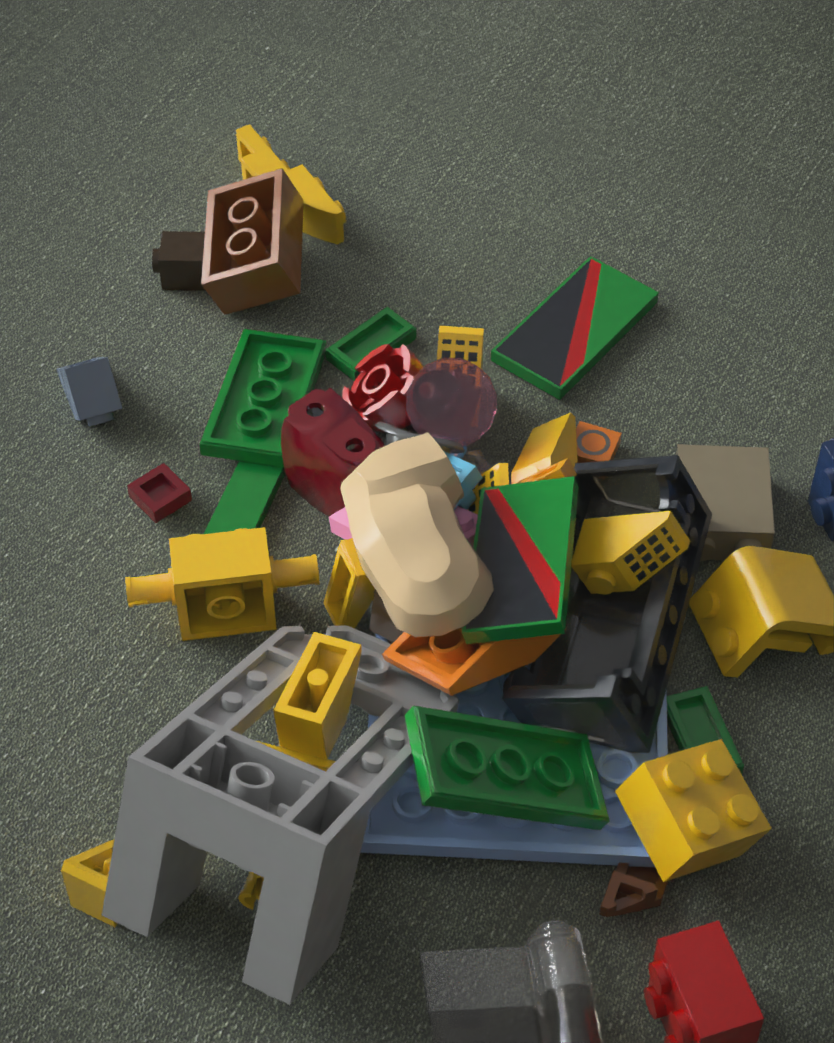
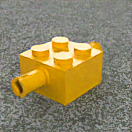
M265 527L254 529L240 528L228 532L203 535L191 534L185 537L169 538L172 568H168V573L125 577L129 608L137 605L172 601V606L177 605L182 641L277 630L273 594L277 593V588L310 584L320 585L316 554L307 557L274 560L273 556H269Z

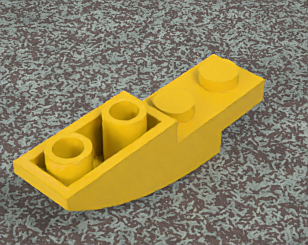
M250 124L236 129L238 159L241 162L242 179H248L283 168L304 200L303 233L334 244L344 242L343 224L346 223L344 208L339 201H333L327 194L321 180L318 177H313L303 164L290 169L284 159L280 160L272 151L267 138L264 136L260 137Z

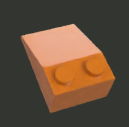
M462 628L442 636L414 637L404 632L382 653V656L390 664L453 696L534 662L561 634L466 644L462 635Z

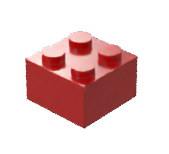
M718 920L657 939L653 962H650L648 965L650 979L648 987L644 988V997L654 1020L660 1018L667 1033L664 1042L757 1043L764 1017L720 921Z

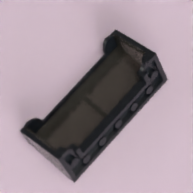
M678 455L575 463L574 470L577 474L575 479L578 485V499L572 558L584 519L663 511L672 512L690 540L689 547L634 591L612 592L605 595L591 594L571 567L565 634H561L532 662L530 671L523 666L510 672L509 677L505 679L503 684L502 699L522 724L587 734L590 743L630 753H650L711 522L712 512Z

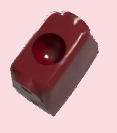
M332 388L326 391L315 389L290 405L288 417L284 419L282 424L281 449L289 485L312 507L328 517L345 507L340 489L342 482L372 452L386 446L360 414ZM312 408H320L324 411L322 415L316 417L307 414ZM355 444V448L350 451L347 450L349 445Z

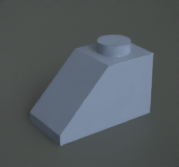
M96 357L56 369L75 420L81 421L86 419L88 426L97 425L113 420L112 411L122 409L108 357Z

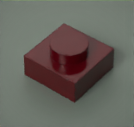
M162 463L127 485L129 497L155 523H158L192 501L191 489L165 463Z

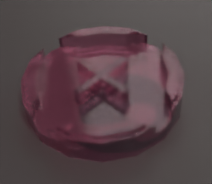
M441 358L426 364L413 378L407 391L406 412L413 429L419 435L429 432L432 437L455 441L465 447L477 442L490 429L496 414L497 394L490 377L477 365L463 358Z

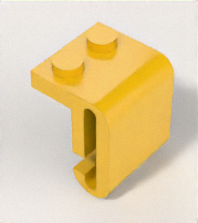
M757 546L742 547L731 553L690 598L689 605L723 676L738 678L766 648L805 653L813 644L810 637L820 655L834 652V594L815 558L811 555Z

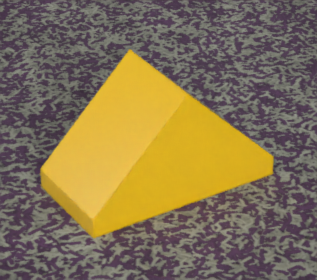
M113 839L64 860L61 872L71 906L108 925L116 927L118 923L102 916L114 845Z

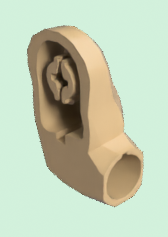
M429 432L395 441L372 452L342 482L340 488L349 520L350 532L363 571L381 597L388 615L397 629L414 637L442 636L466 626L482 613L494 588L491 572L464 536L454 512L457 503L464 497V492L450 460Z

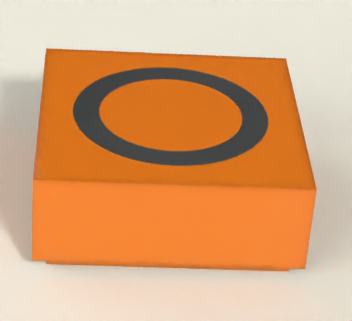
M579 421L576 428L578 463L613 460L621 443L622 433ZM609 468L597 469L598 472L606 475Z

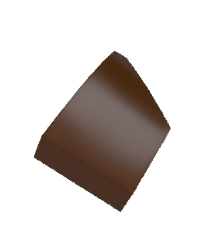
M618 863L604 895L599 915L612 917L660 906L669 881L663 882L655 867L629 866L630 863Z

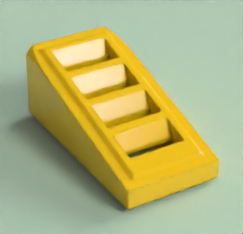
M353 538L341 540L323 603L334 626L347 625L355 629L373 601L375 588L363 571Z

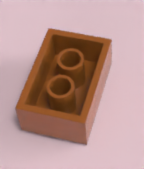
M283 168L208 190L201 285L224 315L300 294L304 200Z

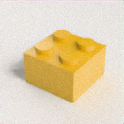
M722 739L645 761L615 790L663 882L739 857L772 829Z

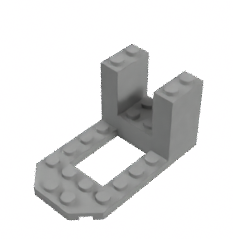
M347 625L327 626V631L324 635L361 644L362 653L351 704L361 707L364 712L370 715L380 717L327 771H323L243 736L242 734L278 702L313 635L304 634L305 631L302 626H282L128 757L102 909V916L123 925L129 930L148 937L201 884L207 852L237 865L242 870L264 877L242 983L289 1005L338 948L370 810L414 763L404 715L413 705L456 712L459 704V699L456 695L450 696L385 661L382 653L391 643Z

